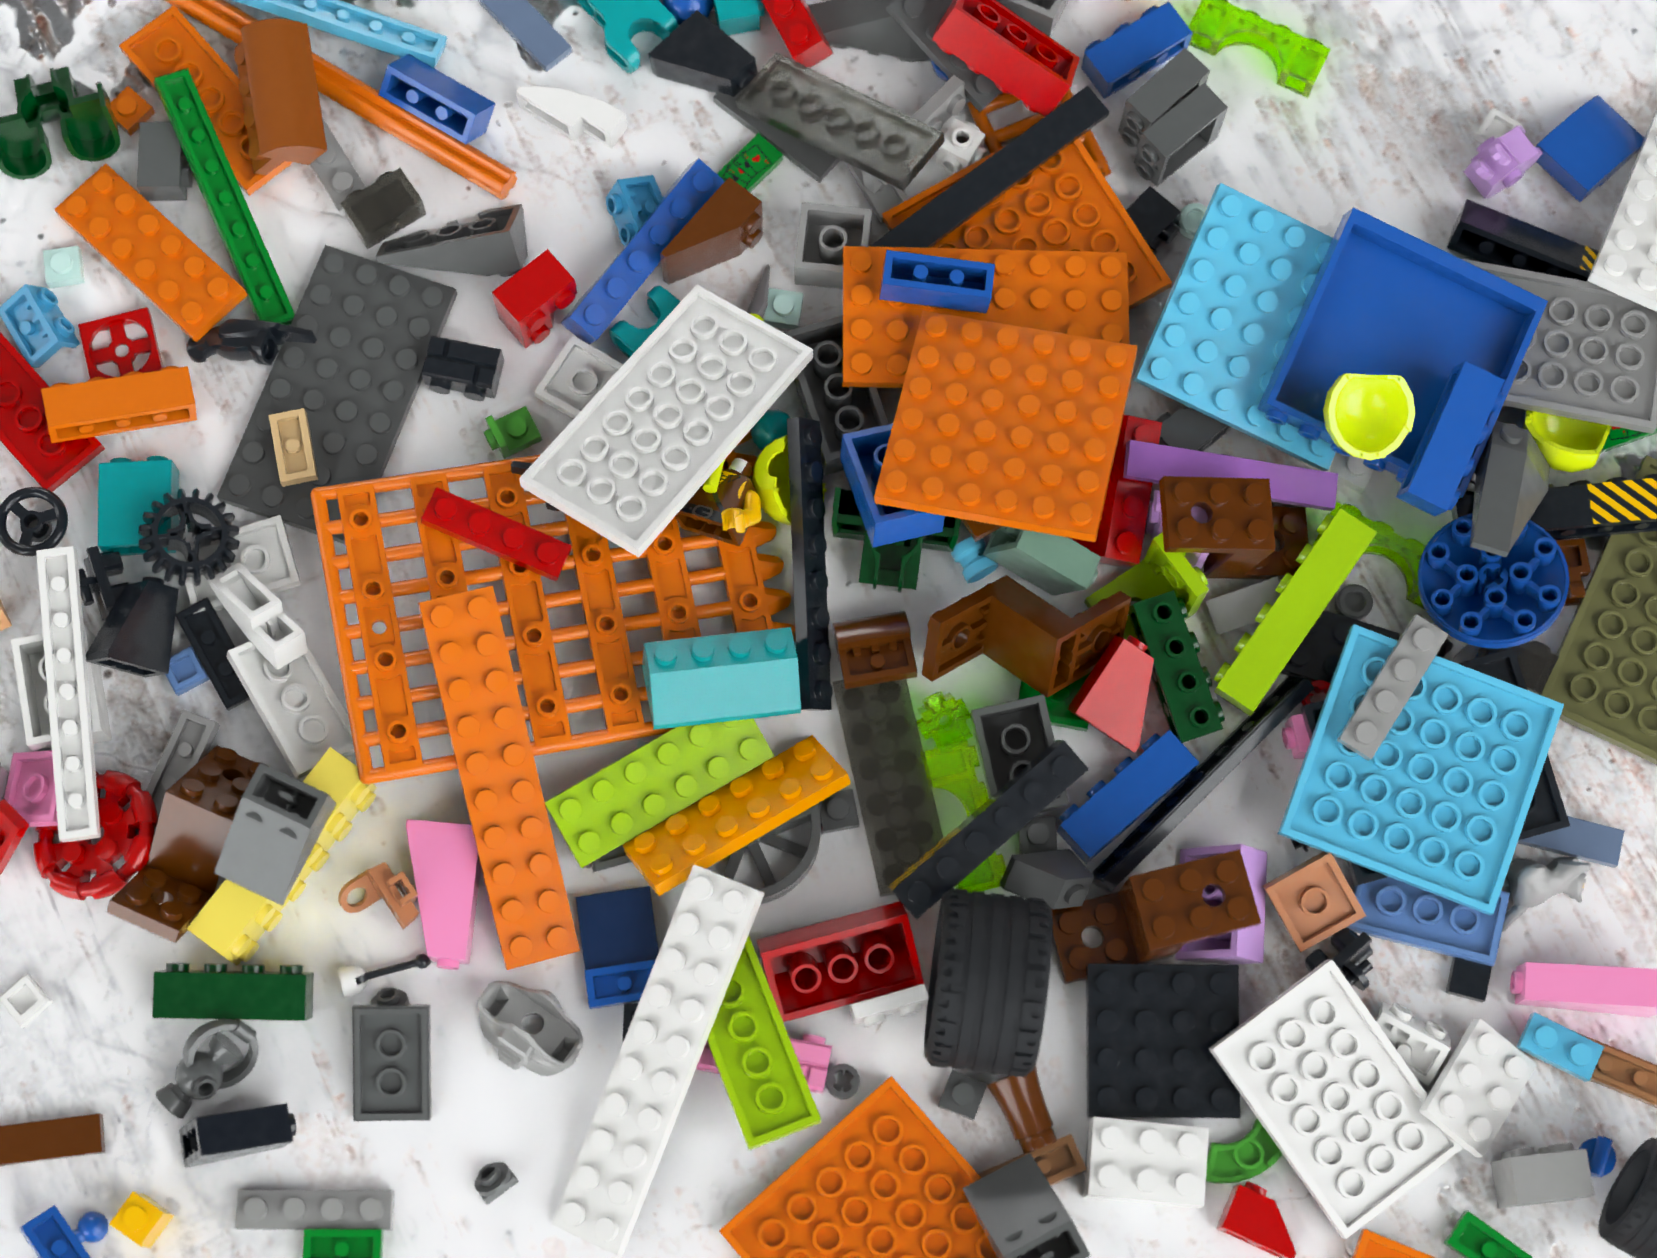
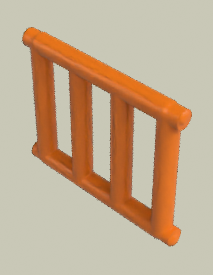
M1071 89L1061 99L1062 104L1074 96ZM1003 92L998 94L981 112L970 101L967 102V107L976 126L980 128L981 132L985 133L984 142L990 154L1002 148L1001 143L1020 136L1045 116L1038 113L994 131L986 114L1021 100L1013 94ZM1090 129L1079 139L1103 176H1108L1111 174V169Z

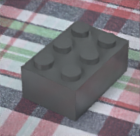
M1044 694L971 710L970 717L990 799L1052 745L1055 739ZM1067 790L1041 812L1067 807L1069 804Z

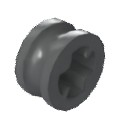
M838 1064L832 1067L826 1078V1087L829 1093L841 1100L854 1096L860 1085V1076L857 1070L848 1064ZM842 1071L843 1076L845 1072L852 1075L853 1078L850 1080L851 1090L844 1092V1089L841 1088L840 1092L834 1088L833 1085L836 1083L834 1075Z

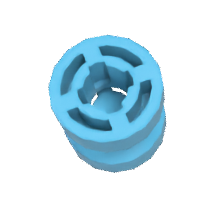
M970 536L959 542L953 552H950L954 561L960 563L963 567L962 575L967 583L979 581L998 568V563L983 555L986 547V542L983 538L975 542L973 537Z

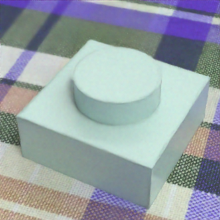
M79 246L43 251L46 284L49 288L85 283L82 251Z
M769 288L764 322L777 328L790 330L799 328L804 293Z

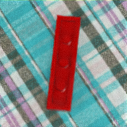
M438 487L435 488L421 517V524L557 582L572 549L570 544Z

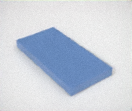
M1391 877L1354 886L1353 893L1366 916L1347 926L1353 932L1360 934L1365 932L1368 936L1492 967L1495 965L1510 896L1509 892L1501 891L1494 913L1488 915Z

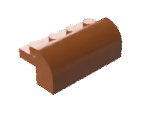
M281 18L252 22L241 28L242 41L235 47L234 59L238 68L239 92L242 95L244 124L247 127L249 156L252 160L253 173L266 176L284 161L305 165L311 164L327 151L308 25Z

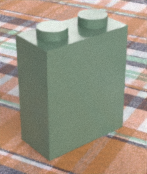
M1005 526L992 533L983 554L1053 596L1087 590L1097 578L1098 569L1096 568L1101 559L1099 555L1068 537Z

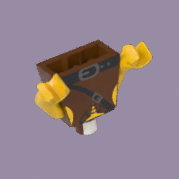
M735 458L728 470L722 469L716 493L705 492L702 485L675 516L681 528L740 546L747 528L759 523L762 518L760 496L757 494L751 479L748 478L753 470L751 464L744 459Z

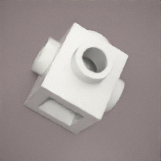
M955 118L949 129L943 127L937 136L934 144L938 147L936 164L951 173H957L984 158L987 149L984 148L985 133L981 132L980 128L975 124L967 121L962 122Z

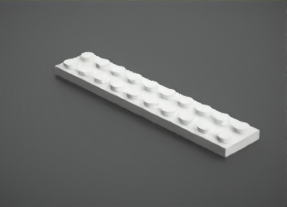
M693 865L551 1225L614 1255H623L765 894L764 892L698 865Z

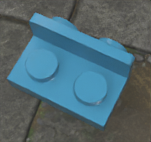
M654 175L617 180L606 196L607 210L613 216L619 230L620 241L625 246L663 198Z
M25 284L0 306V317L25 360L31 367L39 368L62 347L74 349L80 343L74 334V326L64 317L57 305L58 299L54 293L47 288Z

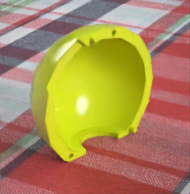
M1344 373L1337 378L1327 392L1323 408L1326 430L1335 445L1350 456L1366 460L1385 458L1389 453L1397 449L1408 432L1412 431L1415 418L1413 394L1402 376Z
M1526 410L1523 429L1529 430L1550 468L1571 473L1591 469L1596 465L1612 427Z
M785 435L774 439L758 455L753 467V486L760 496L761 507L764 512L774 520L791 526L788 436ZM822 483V486H823V502H824V495H825V492L827 491V489L825 488V483Z

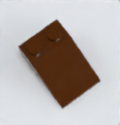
M728 177L660 253L663 280L667 284H672L738 257L747 247L751 249L755 247L763 236L762 201Z

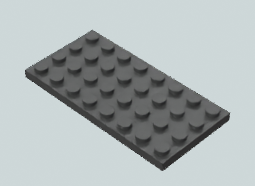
M325 245L290 325L312 330L317 341L316 343L284 342L219 490L218 500L267 518L281 515L284 524L317 535L310 496L314 488L382 478L422 382V369L425 357L427 356L430 338L432 336H441L458 295L456 288ZM304 408L307 413L319 480L283 487L279 479L268 415ZM337 499L328 500L327 507L330 521L341 519ZM343 534L333 535L334 541L345 544Z

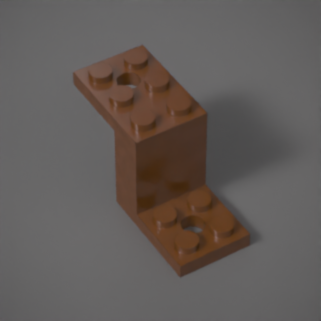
M1163 476L1159 480L1164 552L1209 553L1203 564L1206 578L1271 579L1278 576L1279 580H1282L1287 572L1294 576L1301 564L1295 560L1306 544L1309 543L1306 508L1272 506L1269 479ZM1198 506L1205 510L1208 517L1207 523H1199L1193 518L1191 513L1192 507ZM1275 537L1278 539L1280 544L1279 551H1275Z
M1005 575L930 616L926 647L923 653L922 675L933 682L975 657L984 654L1048 698L1090 673L1115 636L1124 637L1131 597L1119 591L1071 618Z
M217 745L165 791L148 863L110 899L107 913L176 943L188 931L187 927L225 881L224 878L214 874V870L241 798L260 762H254L238 755L230 748H222Z
M1240 849L1130 876L1119 892L1084 900L1082 906L1051 909L1053 920L1052 939L1065 984L1086 979V964H1147L1173 957L1187 943L1261 924ZM1209 886L1218 888L1223 895L1222 904L1216 907L1206 904L1202 897L1204 888ZM1087 928L1098 930L1102 936L1101 945L1096 948L1087 947L1082 941V932Z

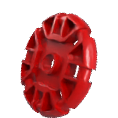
M107 770L104 774H99L96 771L100 828H104V836L97 844L92 845V839L64 843L60 841V843L53 844L54 834H59L58 826L36 827L35 831L39 832L38 842L33 844L35 863L41 877L49 879L50 887L57 893L75 900H85L87 897H93L95 900L106 898L119 892L136 872H140L147 865L155 827L158 822L157 808L150 793L146 790L143 791L141 783L128 774L113 770ZM101 789L106 790L105 798H100ZM130 801V807L125 810L123 807ZM135 829H139L138 836H135ZM123 855L126 862L118 869L113 864ZM70 863L71 866L63 872L62 869ZM91 874H96V876L93 877L92 880L90 881V875H91Z

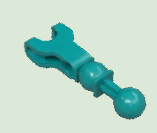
M575 0L604 29L607 55L627 73H634L640 67L639 50L631 41L634 35L640 32H652L664 40L678 27L675 17L659 0Z
M659 285L654 286L647 293V304L649 310L658 319L656 324L649 328L638 329L624 320L618 321L609 329L613 344L625 356L630 358L681 301L665 288ZM779 409L767 410L753 426L751 436L759 450L762 451L774 439L787 435V419L790 418L787 413Z

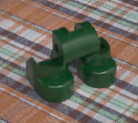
M68 66L59 69L50 68V82L35 85L30 74H27L24 78L13 80L17 99V113L0 117L1 171L12 178L22 180L33 179L43 175L52 163L49 141L43 129V124L60 120L62 138L66 147L74 157L83 161L94 162L102 161L115 154L121 144L118 125L111 110L110 98L100 81L95 83L98 92L79 96L76 83Z
M840 487L835 488L831 522L833 537L864 541L859 582L873 584L872 589H876V585L898 587L899 593H901L902 588L916 590L922 548L953 552L957 545L961 519L945 516L942 532L872 548L852 491Z

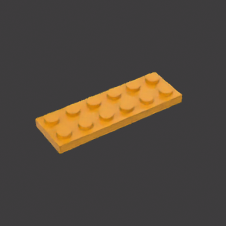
M811 735L622 846L628 858L658 896H661L688 880L693 865L707 869L850 785L851 782L848 773Z

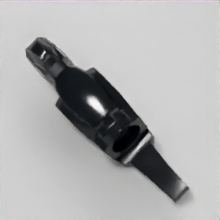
M228 319L220 326L212 328L196 343L189 338L186 349L191 360L196 363L205 362L209 356L218 354L233 361L254 360L258 364L271 366L279 352L278 346L284 344V342L316 343L317 339L312 330L276 322Z

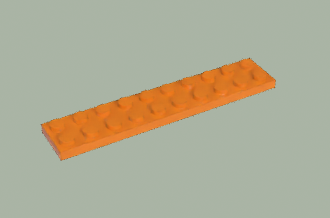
M493 585L419 602L418 606L505 968L510 970L578 952L580 948Z

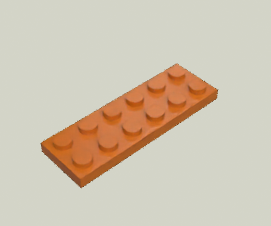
M174 5L119 45L124 55L156 91L157 89L154 85L156 77L184 69L189 70L236 180L248 196L293 163L284 161L266 176L253 173L252 160L249 156L247 127L244 124L242 95L239 92V78Z
M106 163L54 209L64 222L195 343L248 296L240 284Z

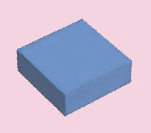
M192 646L170 657L169 673L165 675L177 696L210 680Z

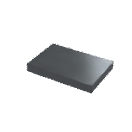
M431 1004L354 1005L352 1007L353 1121H429L432 1118Z

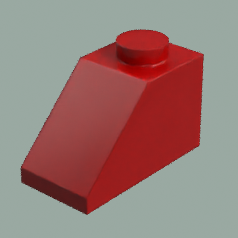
M1246 1181L1245 1186L1240 1184L1233 1186L1216 1229L1278 1258H1295L1296 1251L1276 1201L1266 1196L1268 1190Z

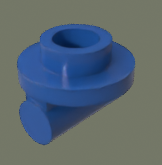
M1597 1136V1138L1584 1141L1578 1149H1587L1591 1176L1602 1178L1614 1169L1616 1153L1612 1147L1613 1140Z

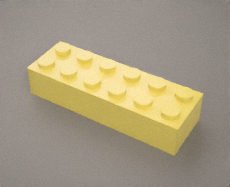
M329 747L303 780V783L329 794L335 801L336 806L283 906L225 879L187 927L188 931L237 967L241 961L247 962L253 957L259 947L257 943L259 938L265 931L270 932L278 925L283 916L280 911L289 900L294 902L302 894L306 887L305 879L312 870L317 872L324 866L330 855L327 852L336 840L341 842L348 835L353 826L351 820L359 810L361 812L366 811L376 797V794L373 793L377 788L375 784H363L359 779L357 766L331 747Z

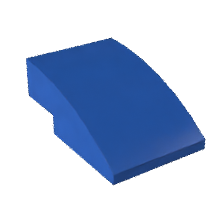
M1597 95L1572 113L1536 145V148L1543 152L1536 162L1581 203L1641 149L1645 138Z

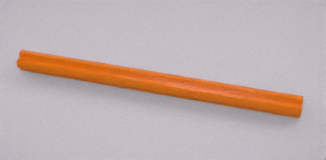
M164 0L237 44L242 41L241 28L252 22L259 21L225 0ZM312 52L318 92L501 200L505 199L510 189L515 186L518 177L515 176L516 172L381 97L378 90Z

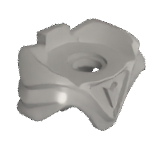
M504 981L492 982L486 987L477 1001L480 1012V1025L484 1037L498 1048V1059L513 1070H519L521 1066H524L541 1076L557 1074L575 1063L583 1046L582 1033L579 1027L567 1017L561 1004L550 991L528 989L515 983ZM536 1014L542 1018L544 1026L539 1033L529 1034L523 1030L521 1023L527 1015Z

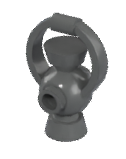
M240 1019L213 1020L197 1028L185 1042L183 1059L177 1065L175 1073L177 1084L169 1083L156 1091V1097L160 1103L174 1116L183 1119L192 1105L191 1098H211L218 1089L233 1086L243 1080L252 1071L258 1058L259 1049L256 1031ZM221 1031H230L245 1043H249V1049L244 1059L242 1052L236 1044L221 1033ZM213 1035L208 1044L209 1052L197 1051L201 1043ZM243 1059V1061L233 1069L223 1072V1065H232L235 1062Z

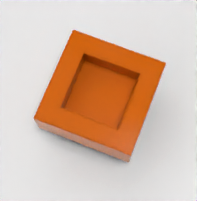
M129 86L110 102L117 125L130 136L139 129L140 122H146L155 114L153 107Z

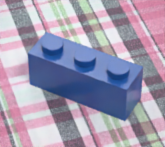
M1169 1L1160 7L1155 5L1147 9L1140 19L1132 24L1126 22L1120 25L1113 32L1112 36L1104 41L1098 39L1092 42L1084 51L1081 69L1101 96L1106 99L1175 57L1184 48L1188 49L1193 32Z
M410 54L387 65L379 91L381 97L464 144H468L486 133L496 104Z
M886 250L879 299L987 314L992 298L995 264Z

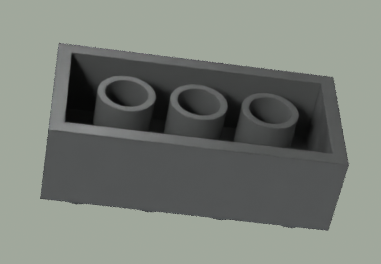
M842 315L783 332L813 349V359L794 379L806 418L820 421L822 433L821 462L825 476L844 470L840 461L842 434L889 424L876 387H842Z

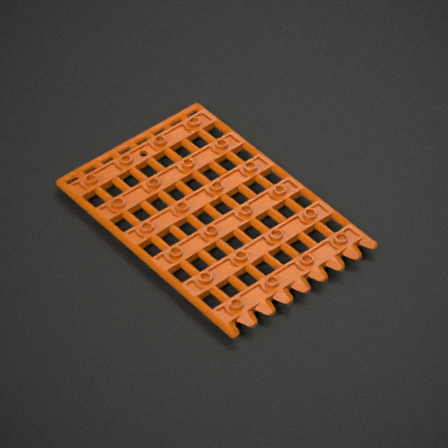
M751 430L739 442L738 445H741L752 439ZM733 449L725 458L723 470H728L735 458L744 459L754 467L757 456L735 453V449ZM541 454L314 488L310 496L360 781L363 784H373L458 769L454 755L422 760L419 739L449 734L446 719L416 724L412 703L439 699L441 697L437 684L409 688L406 667L430 664L432 660L429 649L403 653L400 632L423 629L424 627L421 614L397 618L393 597L429 592L432 600L468 591V585L503 581L506 600L497 602L500 616L509 615L513 635L505 636L508 651L516 650L519 670L513 672L517 686H523L526 706H522L525 721L529 720L533 739L530 743L534 756L661 735L672 728L654 730L652 721L644 722L640 701L648 700L646 686L637 687L633 666L642 665L643 650L630 652L626 632L660 626L663 641L701 637L698 620L731 615L735 633L791 627L795 642L794 625L771 621L772 615L786 609L790 605V593L782 589L767 588L763 584L764 581L782 572L784 561L778 556L760 554L756 551L757 547L774 539L777 528L770 522L760 521L747 528L741 545L736 546L704 535L680 537L676 517H674L638 558L622 547L609 549L607 538L565 513L564 521L530 525L527 506L546 502L529 491H524L519 480L521 475L511 472V463L513 461L534 463ZM483 478L486 497L468 501L551 537L568 535L569 544L572 545V555L568 556L562 571L575 569L578 589L544 594L539 574L498 557L500 566L464 571L461 551L477 549V547L421 524V517L435 488L438 487L450 492L449 482ZM411 489L414 508L378 513L375 493ZM337 499L341 519L330 521L327 501ZM417 522L420 543L384 548L381 528ZM333 535H344L347 554L336 555ZM717 547L720 567L688 572L684 556L685 551ZM423 557L427 577L390 582L387 562ZM646 558L650 578L616 583L612 563ZM349 568L353 589L342 590L339 570ZM724 581L728 601L695 606L691 586ZM653 592L657 612L623 617L619 597ZM356 603L359 624L348 625L345 605ZM582 604L585 624L555 629L550 628L548 608ZM382 622L386 625L387 629L384 633L377 634L372 630L373 624ZM362 638L365 659L354 661L351 640ZM588 638L592 659L557 664L554 643ZM595 673L599 694L564 699L560 678ZM368 674L371 695L360 696L357 675ZM602 708L606 729L571 735L567 714ZM374 709L378 730L367 732L363 711ZM380 745L384 767L373 768L369 747Z

